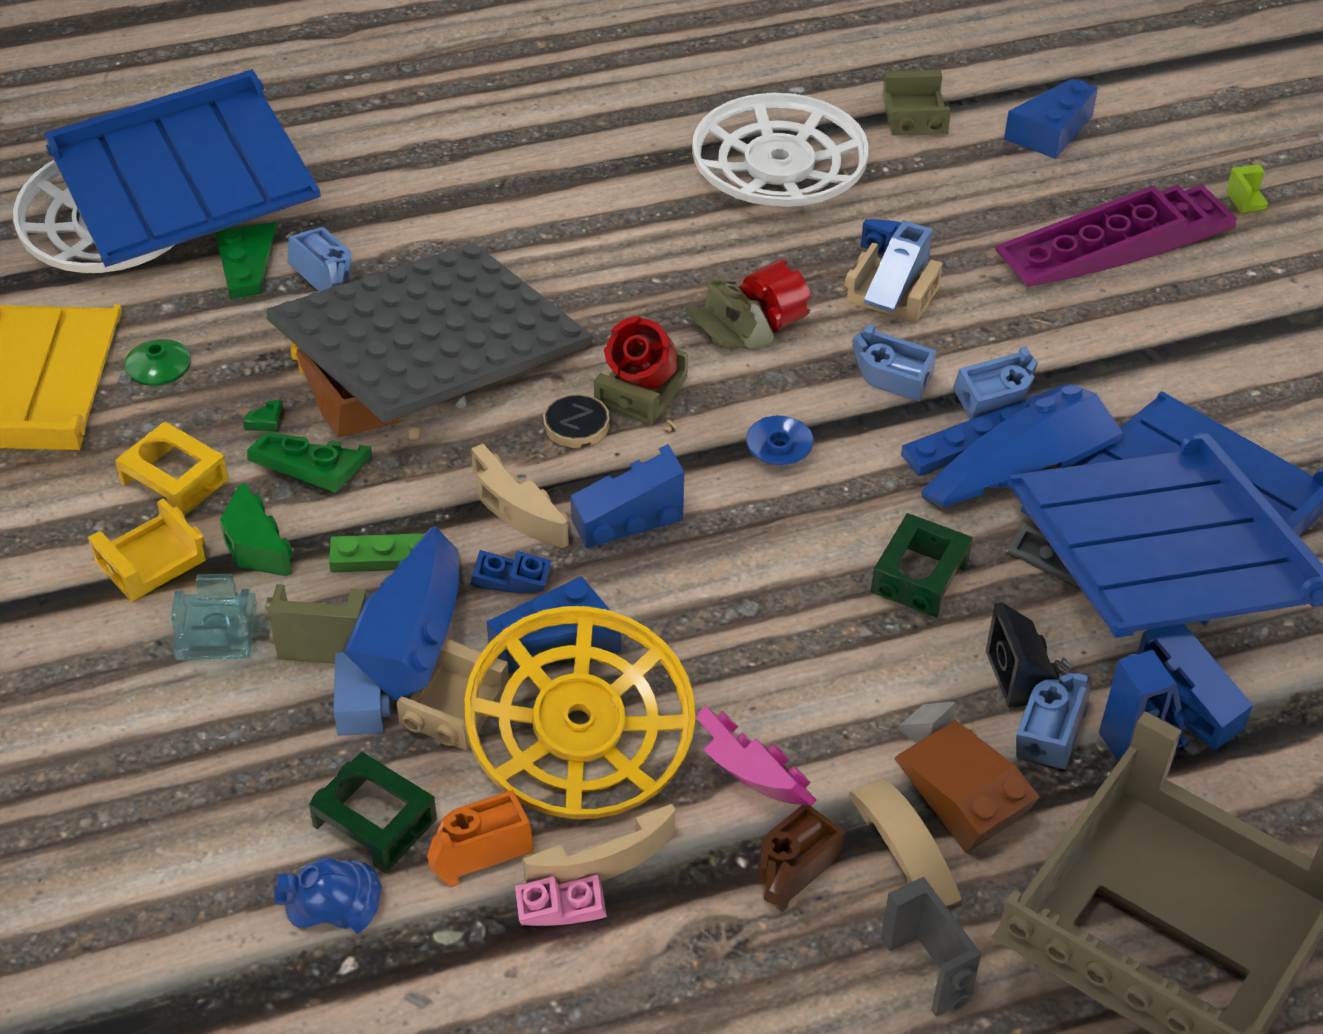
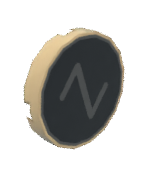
M568 394L556 398L547 405L543 414V423L547 436L551 441L564 447L582 448V444L590 442L591 446L606 436L610 427L608 409L602 401L589 395Z

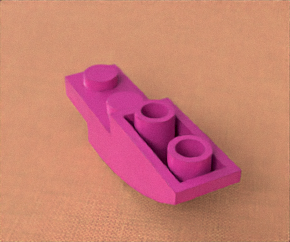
M705 705L696 715L698 721L713 736V740L703 750L746 786L764 796L791 804L812 806L817 800L806 788L811 782L795 766L790 770L785 764L790 759L775 744L772 743L767 748L757 738L751 741L742 732L738 736L734 731L739 726L724 711L717 715Z

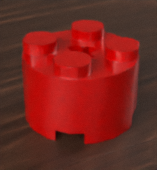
M776 260L749 274L743 279V284L738 286L750 300L759 301L773 333L784 329L810 313L806 302L811 299L807 282L798 269L792 272L786 266V260Z
M633 316L623 319L611 329L610 332L612 334L607 341V347H604L606 363L620 380L651 390L660 387L675 374L678 367L676 363V348L658 322L642 319L640 316ZM641 351H645L641 356L638 355Z

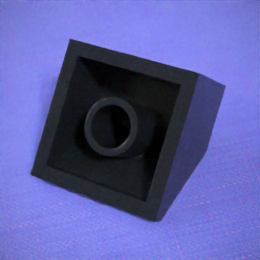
M1003 602L995 603L986 654L1008 708L1024 706L1028 704L1032 690L1037 684L1044 680L1059 679L1058 668L1055 663L1050 662L1047 655L1045 638L1043 635H1038L1033 621Z

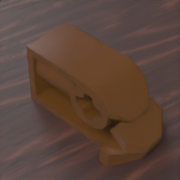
M801 805L763 838L757 868L759 882H764L763 898L783 912L788 907V902L840 858L846 832L812 806Z

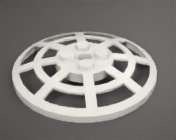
M763 93L728 101L708 113L698 124L694 132L692 154L694 163L702 176L720 191L750 203L791 207L819 203L836 197L852 187L865 171L868 162V141L860 125L849 114L834 105L809 96L791 93ZM766 108H788L812 114L805 124L790 121H769ZM746 111H755L757 123L741 127L731 134L718 126L720 122L731 116ZM822 118H826L841 127L852 140L836 146L827 135L817 130L816 127ZM773 130H788L798 132V134L794 136L785 133H773ZM709 132L723 141L719 149L718 161L701 158L702 144ZM756 132H761L762 135L752 140L749 144L740 140ZM811 137L820 142L826 149L814 152V149L807 140ZM734 148L745 154L744 162H728L727 155L729 150ZM857 148L859 153L857 170L852 175H838L841 167V154ZM831 158L832 166L829 173L813 170L814 162ZM709 169L722 171L732 183L741 189L724 182ZM733 172H748L755 179L747 184ZM806 178L820 181L813 186L800 190L796 183ZM829 183H839L833 188L810 194L826 187ZM766 184L784 186L786 191H770L761 188Z
M54 160L44 165L29 178L17 195L14 204L13 222L18 238L25 249L36 259L62 270L80 273L119 271L150 261L173 247L163 248L106 268L103 262L80 263L69 261L73 258L90 261L102 260L100 254L84 252L95 244L68 188L62 191L50 183L51 180L61 174ZM40 190L54 199L47 210L45 223L26 222L28 208ZM63 205L73 210V222L55 223ZM76 232L81 240L70 247L59 238L57 233ZM27 233H47L52 244L62 253L53 257L38 250L29 240Z

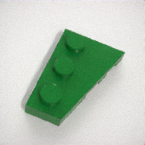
M276 222L241 228H229L216 232L230 299L261 294L268 270V258L272 255L273 251L272 243L278 232Z
M269 432L262 435L247 449L248 461L335 493L372 457L371 446L359 445L358 450L341 448V442L328 441L327 445L310 444L305 437Z

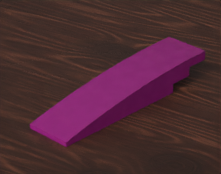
M1203 184L1185 191L1179 185L1159 191L1153 185L996 246L995 251L1027 287L1107 270L1186 246L1234 228L1237 218Z

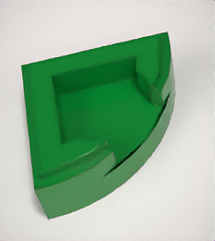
M268 401L265 403L266 406L254 412L253 410L248 412L243 420L244 430L278 432L284 410L283 401Z

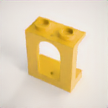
M165 421L115 459L120 482L123 486H126L135 479L166 497L169 505L172 508L177 506L184 516L229 480L224 455ZM174 447L199 461L178 479L152 465Z

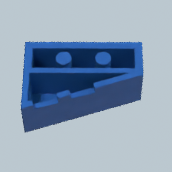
M1072 78L1009 110L1004 140L1056 159L1093 116L1098 87Z
M580 576L488 620V644L508 626L523 617L542 610L564 606H588L606 610L610 609L586 580ZM578 624L545 627L529 633L519 640L529 654L534 657L552 648L576 645ZM593 625L591 647L603 650L609 649V652L612 653L620 652L621 633L606 627ZM507 649L497 657L508 662L509 674L514 673L520 667ZM553 662L542 667L553 665Z
M1153 650L1127 655L1123 659L1118 660L1099 734L1118 762L1130 747L1137 721L1144 711L1180 730L1185 728L1184 721L1179 714V710L1182 708L1177 683ZM1183 730L1176 749L1188 745Z

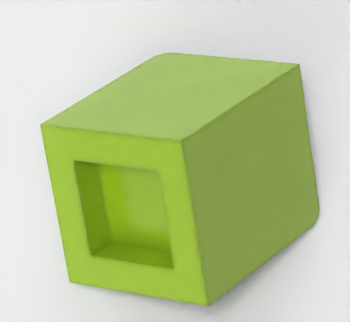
M1260 164L1235 167L1231 170L1226 192L1240 213L1266 210L1268 207L1267 200L1260 192L1265 172Z

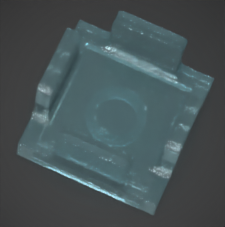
M231 574L197 575L196 587L198 594H184L183 590H175L171 610V621L175 633L173 646L175 660L250 658L257 606L255 593H250V589H242L241 593H238L233 575Z

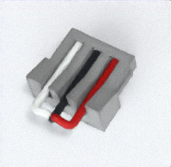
M1058 657L1054 662L1057 665L1058 672H1062L1064 675L1068 674L1073 667L1065 657L1062 659Z

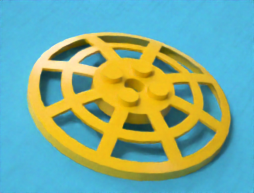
M564 606L542 610L523 617L505 628L489 642L476 660L468 679L464 698V724L469 745L478 764L491 781L504 792L513 790L519 802L528 808L550 816L568 819H598L618 815L642 805L657 795L674 778L683 764L692 742L696 718L694 694L689 677L679 658L670 647L649 628L630 617L610 610L588 606ZM578 624L576 645L552 648L534 657L529 654L519 640L525 635L545 627ZM593 625L623 633L642 644L648 651L632 666L628 661L612 652L591 647ZM507 649L520 667L507 682L501 695L500 703L477 698L487 670L495 659ZM575 658L574 673L566 674L553 680L541 669L542 666L554 661ZM590 660L609 665L623 675L610 685L603 679L589 674ZM659 661L668 671L676 686L682 714L663 716L658 714L654 693L644 676ZM527 677L540 690L534 704V709L512 705L518 688ZM633 686L638 690L643 700L646 716H625L621 696ZM573 711H583L588 715L589 721L578 725L571 722L568 715ZM476 713L499 718L502 741L512 759L496 769L489 762L480 744L476 727ZM510 721L533 724L538 742L522 752L513 737ZM681 730L680 741L675 755L665 772L656 781L639 769L652 752L658 731ZM623 731L646 732L640 749L631 761L615 747ZM548 753L568 761L567 779L548 774L536 767L534 763ZM603 757L617 770L615 773L603 778L583 781L584 762H591ZM524 770L529 776L543 784L556 789L566 790V806H553L531 798L512 787L507 780ZM625 779H628L643 791L636 797L617 805L597 809H581L582 792L606 789Z

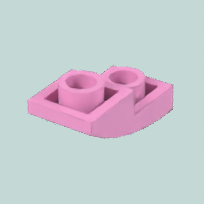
M598 874L558 884L555 877L552 876L515 886L518 916L521 925H565L607 917L602 882Z

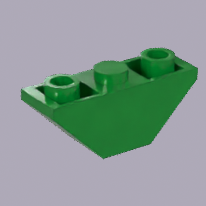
M246 483L240 484L220 518L225 546L238 567L281 576L292 574L289 559L293 558L294 554L289 541L286 538L281 539L279 537V529L273 516L267 517L265 515V507L258 493L253 495Z

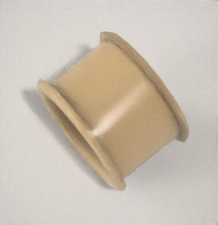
M410 425L409 440H420L421 426Z

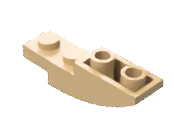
M484 444L471 449L473 473L476 475L478 483V496L491 512L514 529L529 537L560 548L569 545L568 530L571 527L570 521L564 511H558L552 504L548 493L544 489L540 490L531 479L520 484L518 478L514 474L510 475L504 468L500 457L495 453L492 454Z

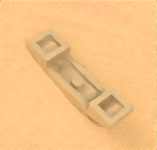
M881 779L850 791L849 797L866 824L875 825L907 877L906 885L924 876L948 910L961 905L960 893L940 849L920 816L900 791L886 779Z
M673 804L637 816L635 817V832L570 856L566 855L560 844L524 857V881L529 883L554 876L558 884L597 874L601 881L623 874L653 856L675 833V808Z

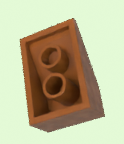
M297 349L296 355L321 414L338 438L399 423V418L383 423L301 349Z
M956 720L895 757L896 762L965 853H968L1025 816L1040 797L1012 762Z

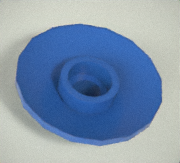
M776 415L764 417L754 422L748 429L746 444L749 451L757 459L768 464L783 466L795 464L805 459L812 451L814 438L811 430L803 422L792 417Z

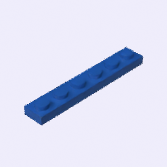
M1064 384L902 445L901 456L918 476L945 467L972 443L998 424L1035 404L1037 400L1060 392L1063 387L1070 384Z

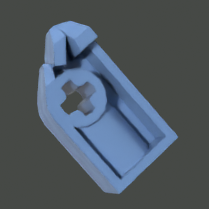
M324 227L289 236L287 263L319 292L350 282L351 251Z
M868 324L852 339V348L865 381L873 387L920 401L935 371L936 350L877 332L874 325Z
M1025 346L1020 348L1016 354L960 368L953 390L969 419H974L1024 400L1035 378L1033 374L1037 368L1038 361Z
M1068 673L1057 680H1044L1034 687L1016 734V758L1066 769L1082 719L1087 713L1091 688L1089 676Z

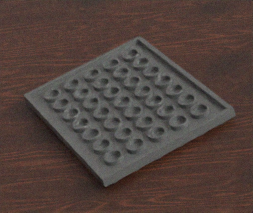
M475 243L466 244L450 251L441 252L428 258L419 259L406 265L391 268L371 276H365L362 279L340 284L318 293H312L308 296L267 308V320L383 423L588 348L592 345L593 339L592 334Z

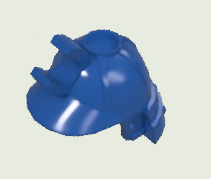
M325 857L301 867L296 876L292 874H280L277 876V887H274V903L286 905L288 919L298 928H307L325 922L333 924L338 928L347 929L351 927L359 934L372 921L378 910L382 886L375 869L366 863L358 862L357 860H336Z

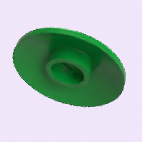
M156 339L144 342L132 349L125 359V370L131 376V379L139 384L149 386L164 385L179 379L187 372L191 364V357L188 349L183 344L169 339Z

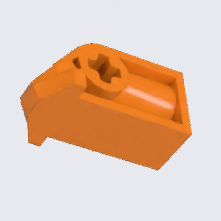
M510 790L450 811L442 819L437 834L432 839L427 854L430 870L448 885L454 887L459 885L458 877L534 852L530 822L514 791Z

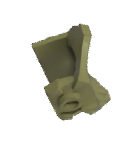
M726 276L720 278L713 277L709 281L705 308L686 307L684 311L693 319V324L712 336V342L721 348L749 347L758 349L770 347L776 337L759 301L750 300L743 294L740 288L735 286L736 281ZM730 308L740 311V316L735 322L730 318Z

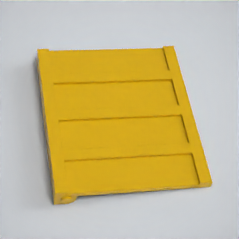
M114 304L113 308L0 305V448L80 450L83 436L85 435V426L114 332L122 315L121 304Z

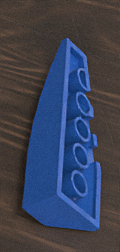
M1068 385L1050 397L1037 400L1035 404L1006 419L972 443L921 491L922 498L945 508L983 495V488L1007 487L1009 475L1043 471L1045 467L1059 463L1061 468L1073 465L1122 440L1123 432L1096 393L1086 390L1079 385Z
M436 526L430 528L411 549L409 556L402 559L392 575L386 577L380 584L381 587L366 599L343 652L394 701L399 700L401 696L405 697L428 686L454 612L459 582L458 549Z

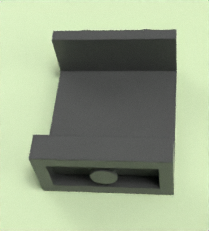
M923 876L888 893L881 940L888 950L892 951L916 938L919 939L940 969L931 1009L934 1015L938 1016L948 1010L956 1012L970 1002L981 953Z

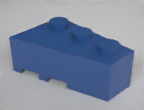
M669 444L659 448L661 454L642 464L640 460L629 464L631 470L614 479L608 475L570 496L571 520L585 548L605 544L609 541L636 535L683 520L684 470Z
M1185 624L1148 629L1143 632L1137 654L1153 650L1175 680L1182 708L1179 710V714L1187 729L1214 751L1245 729L1253 704Z

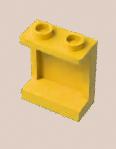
M164 498L157 501L159 510L157 517L115 540L110 541L101 531L88 537L94 561L131 602L206 561L203 545L206 542L203 534L196 526L191 527L186 522L181 510L177 506L172 508Z

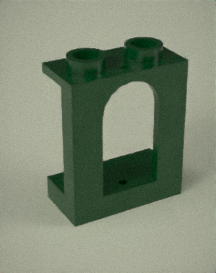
M907 513L874 567L871 593L937 618L940 612L942 597L957 570H964L969 561L973 537ZM907 549L939 561L930 576L923 579H913L905 576L899 570V562Z
M362 751L351 762L345 763L340 768L337 776L325 788L319 789L309 803L314 828L318 830L327 822L371 851L373 866L385 874L437 820L435 797ZM367 779L407 804L384 829L344 805Z

